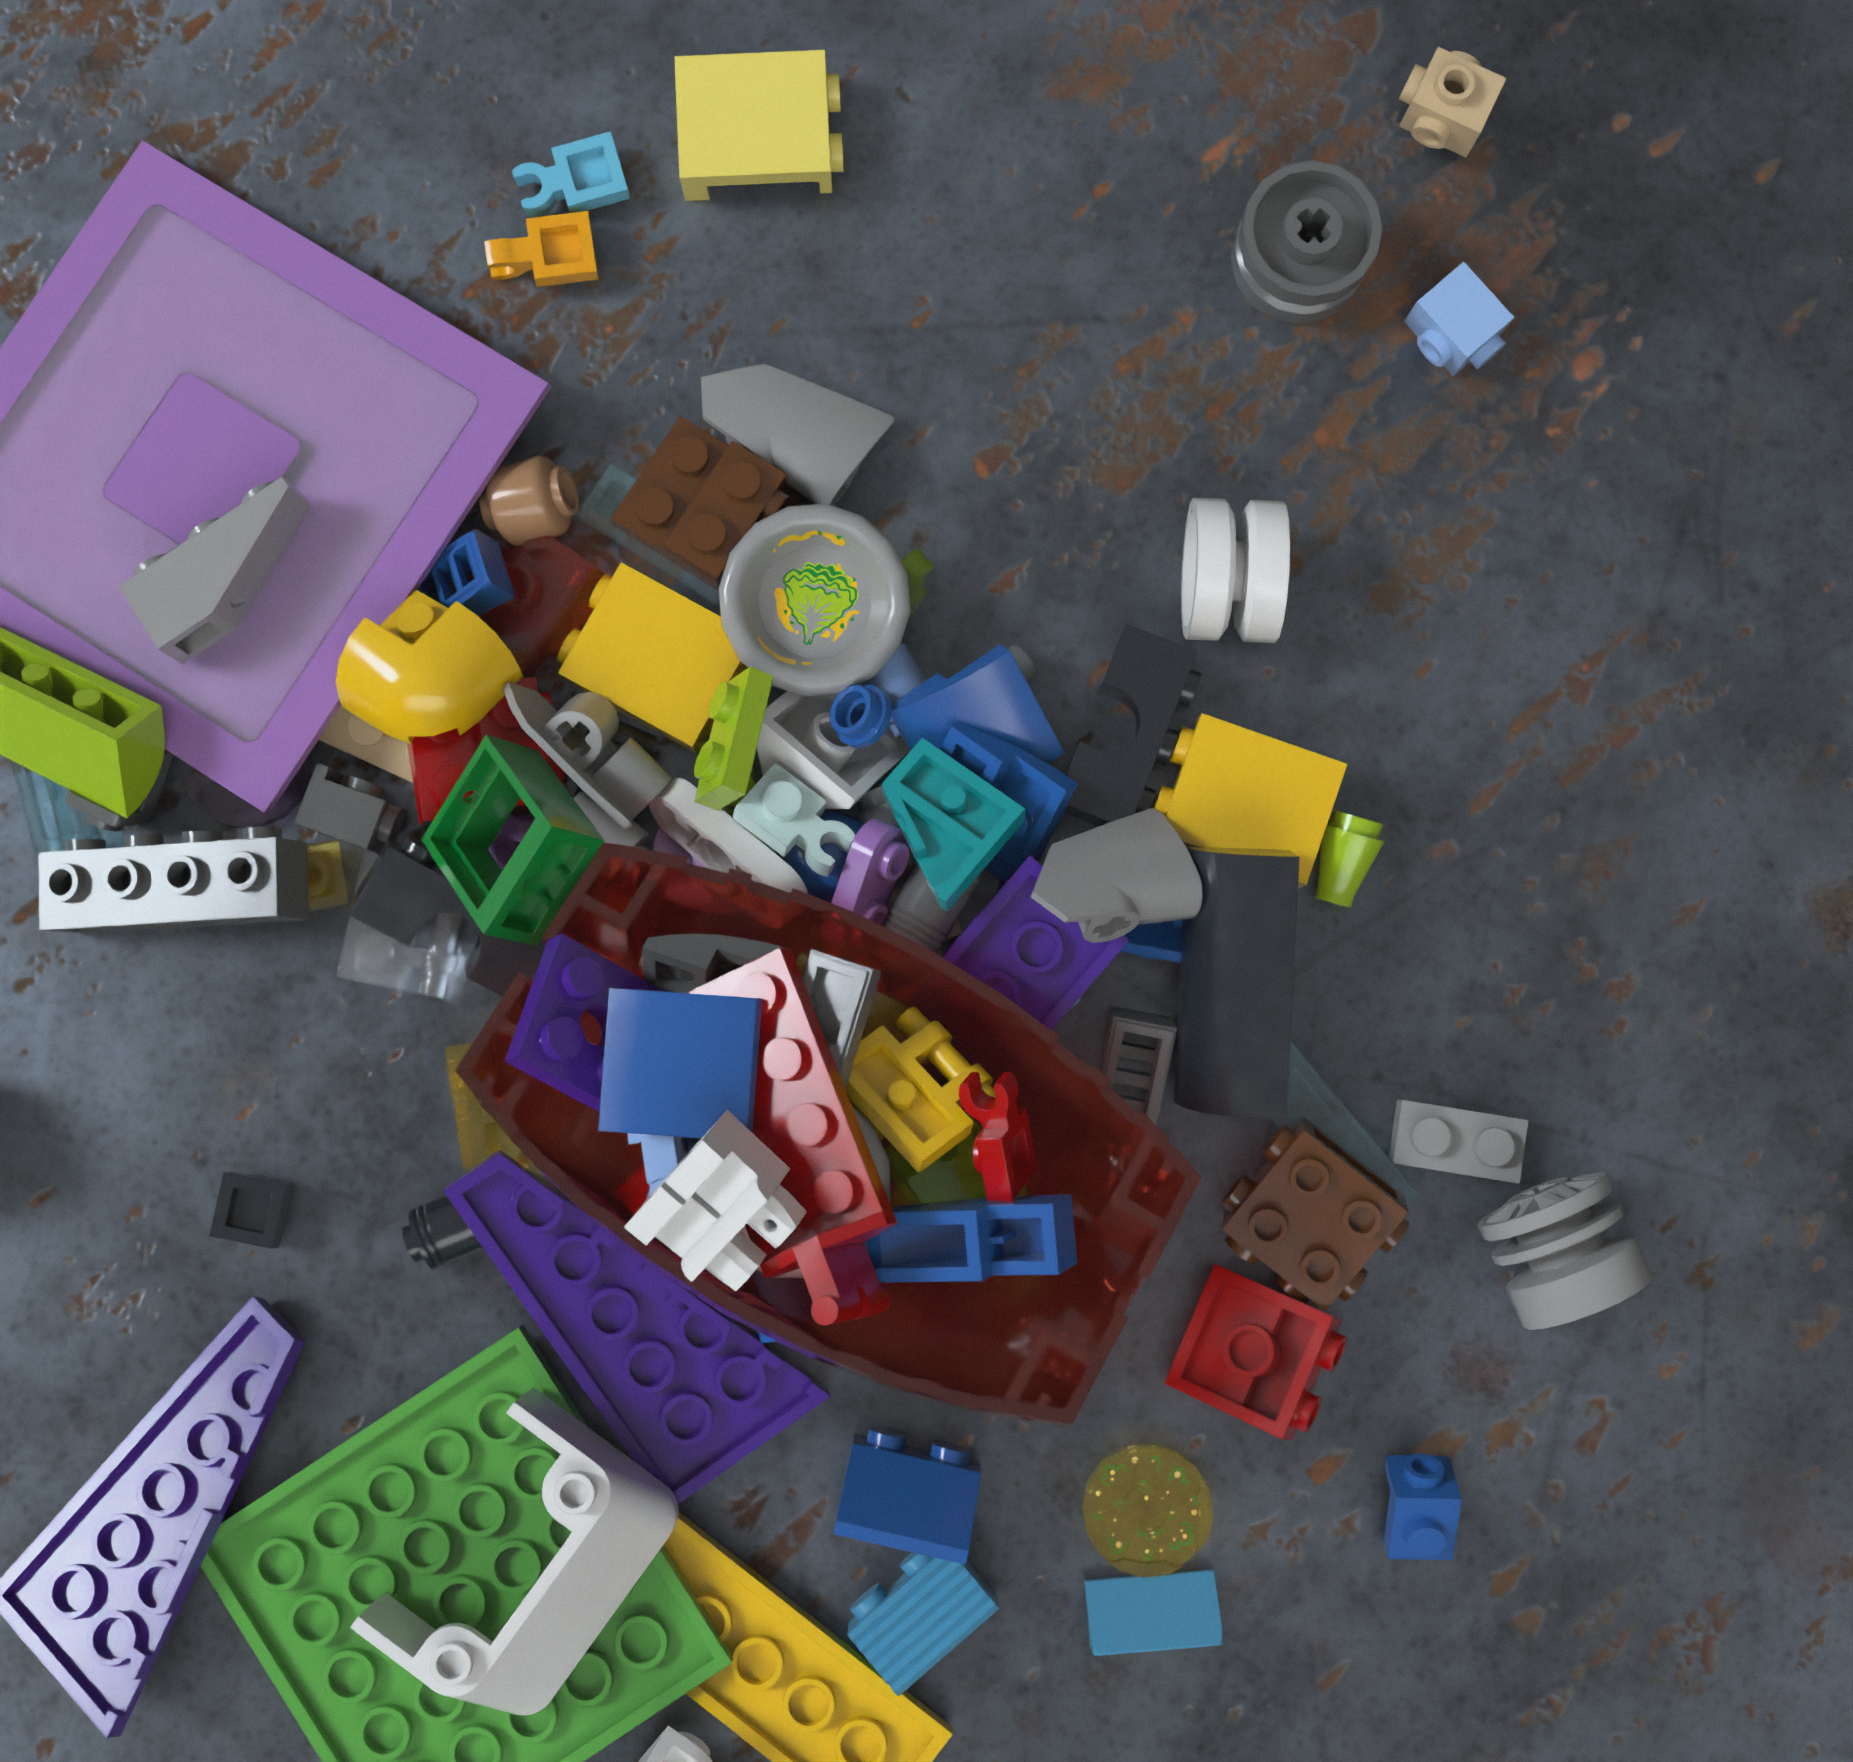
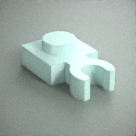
M777 763L767 771L736 805L733 814L734 820L783 857L796 844L804 850L808 866L816 873L827 877L833 870L835 860L826 854L820 845L828 842L834 843L848 853L855 838L854 832L844 823L834 820L823 821L820 816L824 813L827 801Z

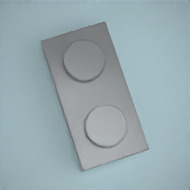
M1397 1100L1388 1163L1520 1184L1529 1120Z

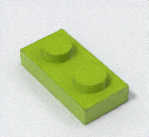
M750 666L728 682H722L716 689L708 711L709 718L714 720L710 738L700 750L694 767V775L696 778H699L694 802L714 810H719L746 794L773 681L772 675Z

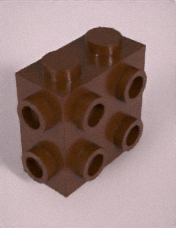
M1303 1117L1293 1130L1283 1125L1273 1135L1261 1153L1267 1161L1252 1179L1246 1174H1242L1227 1191L1220 1203L1227 1209L1223 1213L1222 1230L1228 1234L1225 1242L1237 1255L1251 1264H1255L1260 1259L1279 1274L1276 1282L1290 1297L1305 1304L1311 1300L1326 1311L1337 1297L1345 1302L1359 1289L1368 1274V1271L1363 1266L1378 1249L1387 1253L1398 1243L1409 1226V1222L1404 1219L1409 1211L1406 1197Z

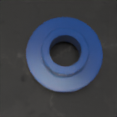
M852 685L844 689L837 695L830 710V722L838 738L843 743L857 749L866 748L874 744L881 738L889 725L892 713L890 699L884 691L873 685Z

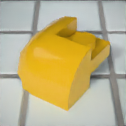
M415 590L380 626L366 617L363 618L349 636L339 658L336 687L339 700L344 709L386 735L411 744L414 737L435 736L455 728L462 735L478 723L504 697L505 694L502 688L508 682L516 684L523 677V674L508 647L475 613L458 601H455L447 608Z

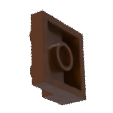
M680 416L611 517L613 526L719 591L718 588L732 549L755 523L788 506L790 496L785 493L787 490L786 473L736 442L732 441L730 445H727Z

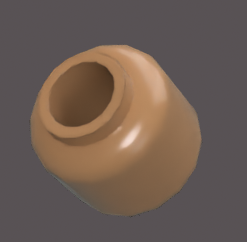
M533 456L499 466L486 486V493L481 494L479 504L483 520L490 530H498L501 536L512 545H526L566 533L571 524L572 516L576 515L579 511V496L573 477L566 467L557 466L546 456Z

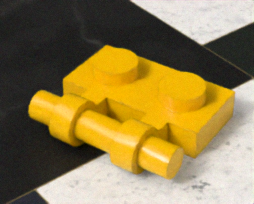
M911 1007L896 1022V1026L908 1038L900 1044L883 1025L860 1041L845 1090L853 1103L910 1165L920 1173L971 1133L974 1121L961 1109L963 1106L959 1099V1087L964 1079L971 1072H979L981 1087L984 1092L991 1097H996L991 1087L993 1078L980 1064L976 1063L971 1066L951 1045L952 1035L939 1021L930 1022L916 1007ZM931 1062L949 1082L941 1087L920 1065L921 1063Z

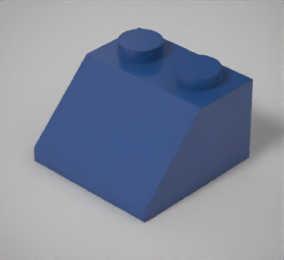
M869 1428L867 1437L854 1434L833 1534L966 1565L982 1473L980 1462L969 1460L971 1451L941 1442H933L931 1451L906 1446L907 1436L881 1428Z

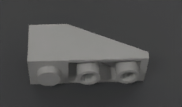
M281 476L274 482H265L255 486L245 494L240 505L220 518H212L198 524L189 533L188 540L167 554L156 555L143 561L135 569L134 576L118 586L158 650L181 664H185L237 629L310 508V504L304 495Z

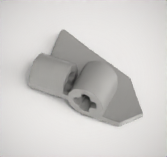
M767 364L733 369L701 377L703 420L726 436L725 444L730 445L734 441L786 473L787 485L813 504L836 506L857 475L861 462L894 424L892 415Z
M508 682L502 688L509 707L521 728L625 832L633 826L631 823L633 818L672 780L673 777L632 737H629L618 748L611 742L618 731L619 719L617 710L602 695L592 692L580 693L571 698L557 712L535 690ZM578 722H581L589 729L590 732L586 737L576 730L575 726Z
M1151 808L1052 844L1031 894L1032 899L1064 923L1078 922L1083 937L1086 941L1092 943H1101L1119 938L1132 931L1138 924L1193 918L1201 908L1203 897L1200 876L1189 851L1166 817L1159 810Z

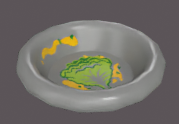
M829 504L788 506L755 523L730 552L718 588L722 628L739 661L748 668L751 666L772 675L773 681L771 686L802 696L838 694L849 686L859 685L876 676L900 647L911 613L908 573L891 540L862 515Z

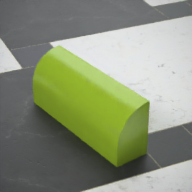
M0 627V755L128 818L149 794L162 766L165 752L162 705Z

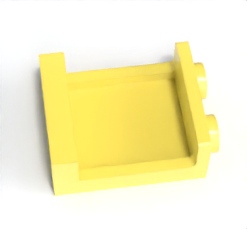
M825 50L674 56L679 178L685 201L710 200L709 186L818 182L820 193H832V172H844L842 133L830 134L829 112H841L839 73H827Z

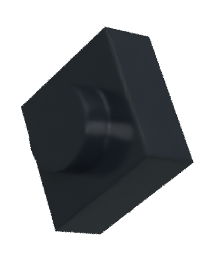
M232 1171L223 1172L209 1236L270 1249L279 1248L293 1184Z

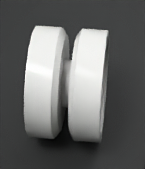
M1192 498L1186 520L1181 580V619L1185 639L1218 641L1228 627L1232 609L1234 627L1243 642L1275 643L1280 637L1284 622L1290 574V529L1286 504L1283 501L1250 500L1240 515L1236 534L1234 512L1225 499Z

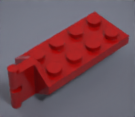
M778 948L687 993L762 998L752 1133L790 1168L780 1185L807 1212L794 1231L777 1248H774L747 1223L745 1227L750 1240L766 1254L760 1264L764 1278L777 1277L800 1268L813 1301L811 1315L816 1323L827 1326L880 1314L889 1308L891 1302L890 1294L886 1288L880 1285L864 1242L896 1225L897 1220L790 949Z

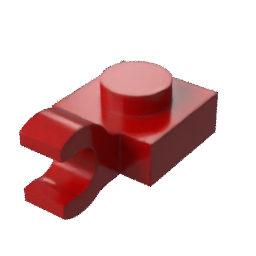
M971 1072L959 1087L961 1105L983 1127L975 1138L973 1162L976 1171L982 1174L987 1201L1013 1202L1038 1169L1027 1108L1017 1107L1019 1088L1012 1072H1004L994 1084L996 1097H991L984 1092L981 1087L979 1072Z

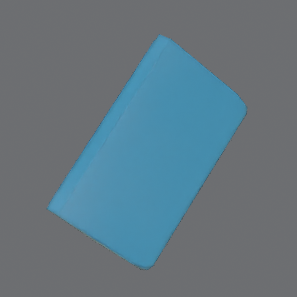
M1213 1568L1084 1579L1089 1644L1092 1654L1095 1656L1219 1646L1224 1644Z

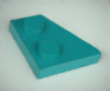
M924 738L920 739L881 784L883 796L898 826L901 828L939 906L947 912L1026 820L1024 807Z

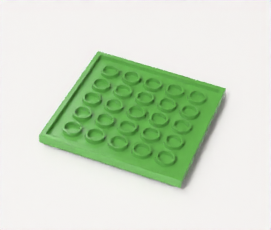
M524 1325L501 1338L222 1522L206 1553L201 1568L322 1762H584L730 1665L734 1659L732 1651L726 1642L721 1640L718 1629L702 1604H698L695 1599V1593L664 1545L549 1704L541 1711L531 1715H515L441 1695L433 1691L350 1628L357 1617L379 1596L386 1592L435 1630L446 1624L462 1623L475 1628L493 1642L572 1533L549 1514L542 1498L544 1478L561 1454L506 1414V1412L517 1399L535 1387L587 1427L588 1425Z

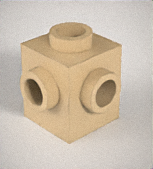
M1438 47L1427 69L1415 64L1398 100L1409 104V107L1399 127L1410 131L1416 141L1434 149L1446 148L1466 158L1479 137L1507 78L1483 68L1481 63L1470 54L1461 51L1449 52Z

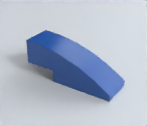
M1071 1194L1017 1196L1013 1202L987 1201V1198L891 1206L897 1224L864 1242L879 1282L983 1281L992 1275H1059L1077 1264Z

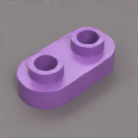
M876 818L865 823L856 834L849 849L827 915L826 930L831 939L852 949H860L869 942L877 940L883 933L884 929L879 926L888 914L887 905L895 882L904 872L909 860V848L906 845V839L901 828Z

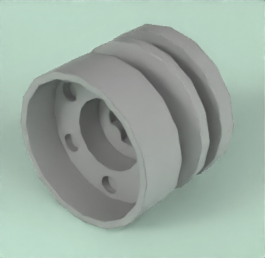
M1594 1172L1577 1177H1561L1533 1186L1508 1199L1507 1203L1480 1219L1477 1224L1484 1240L1496 1241L1510 1238L1496 1247L1491 1253L1494 1264L1505 1266L1527 1263L1529 1267L1510 1280L1506 1286V1291L1523 1328L1528 1330L1546 1329L1587 1317L1624 1301L1640 1292L1652 1282L1653 1275L1635 1236L1620 1235L1603 1238L1601 1235L1602 1232L1620 1220L1624 1214L1621 1204L1617 1202L1594 1205L1608 1196L1613 1190L1606 1172Z

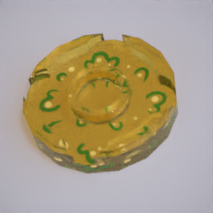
M1151 1442L1125 1445L1104 1457L1089 1476L1082 1499L1085 1530L1098 1553L1119 1571L1143 1578L1168 1575L1183 1567V1563L1190 1560L1194 1553L1197 1554L1206 1542L1213 1517L1209 1489L1195 1465L1175 1449Z

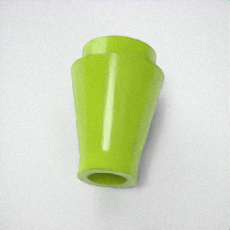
M1333 810L1330 824H1327L1321 841L1318 886L1314 897L1351 908L1356 892L1385 842L1379 839L1383 826L1382 823Z

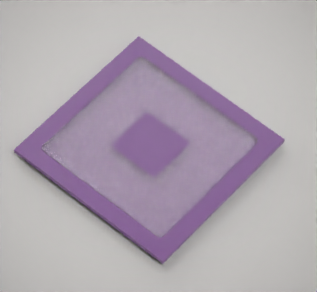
M142 140L0 348V627L162 705L165 749L263 813L269 815L342 705L336 687V675L339 658L349 636L364 617L380 626L415 590H418L551 389V386L548 382ZM281 476L304 495L310 507L238 627L184 664L158 650L118 586L134 576L135 569L143 561L156 555L167 554L188 540L189 533L198 524L212 518H220L240 505L245 494L255 486L265 482H274Z

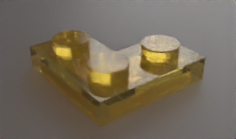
M472 1043L449 1046L444 1049V1059L464 1174L498 1150H501L496 1122L483 1124L481 1112L483 1109L481 1098L490 1097L493 1094L487 1055L474 1057Z

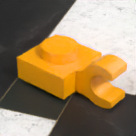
M588 211L526 218L528 237L498 238L484 242L487 266L490 268L492 280L515 278L529 270H533L536 287L599 280Z

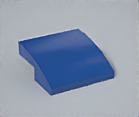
M1001 644L949 679L937 673L891 704V720L909 751L913 749L921 738L941 749L950 727L958 722L1000 738L1047 764L1065 753L1011 651Z
M958 722L950 727L940 750L1025 808L1026 820L985 867L1005 882L1028 854H1031L1036 860H1040L1079 783L1019 747L981 730Z
M609 988L598 1131L702 1138L723 1113L728 1110L746 1128L753 1132L762 998Z

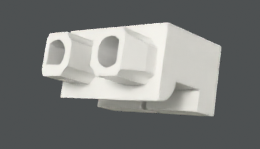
M726 1110L647 1198L624 1228L646 1246L656 1237L682 1258V1271L691 1282L706 1268L720 1281L734 1291H737L759 1267L766 1256L760 1248L740 1232L747 1223L774 1248H777L794 1231L807 1211L780 1185L790 1168L732 1113Z

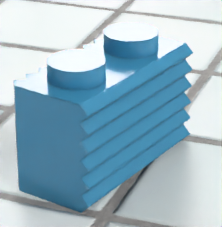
M911 1552L900 1564V1568L905 1573L898 1580L893 1582L886 1590L880 1583L873 1585L850 1607L849 1610L853 1613L854 1617L848 1622L847 1635L897 1696H900L1000 1609L998 1597L968 1561L965 1565Z

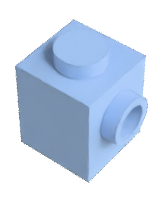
M1462 262L1416 302L1404 322L1418 337L1417 344L1423 355L1435 366H1444L1454 376L1469 362L1478 370L1506 345V342L1500 335L1514 319V316L1468 265Z

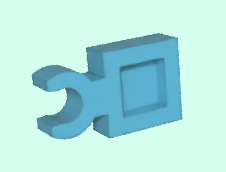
M611 131L551 148L556 165L545 168L538 163L528 162L520 164L512 170L518 187L529 183H537L542 186L536 196L521 200L526 217L543 216L554 207L556 201L566 199L570 213L588 211L630 199Z

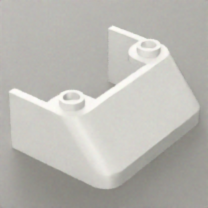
M535 1387L517 1399L506 1414L561 1454L544 1478L542 1498L549 1514L572 1533L495 1640L492 1642L475 1628L462 1623L446 1624L435 1630L386 1592L364 1610L350 1627L433 1691L444 1696L515 1715H531L541 1711L549 1704L666 1542L676 1526L679 1514L676 1497L669 1487Z

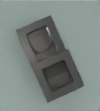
M674 934L649 937L642 947L643 980L664 992L687 993L783 947L746 938L713 934Z

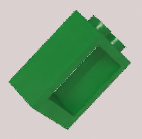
M485 735L421 839L484 935L533 946L538 945L605 841L538 750L489 735ZM474 790L471 796L463 797L466 792ZM521 798L535 817V820L502 871L488 849Z

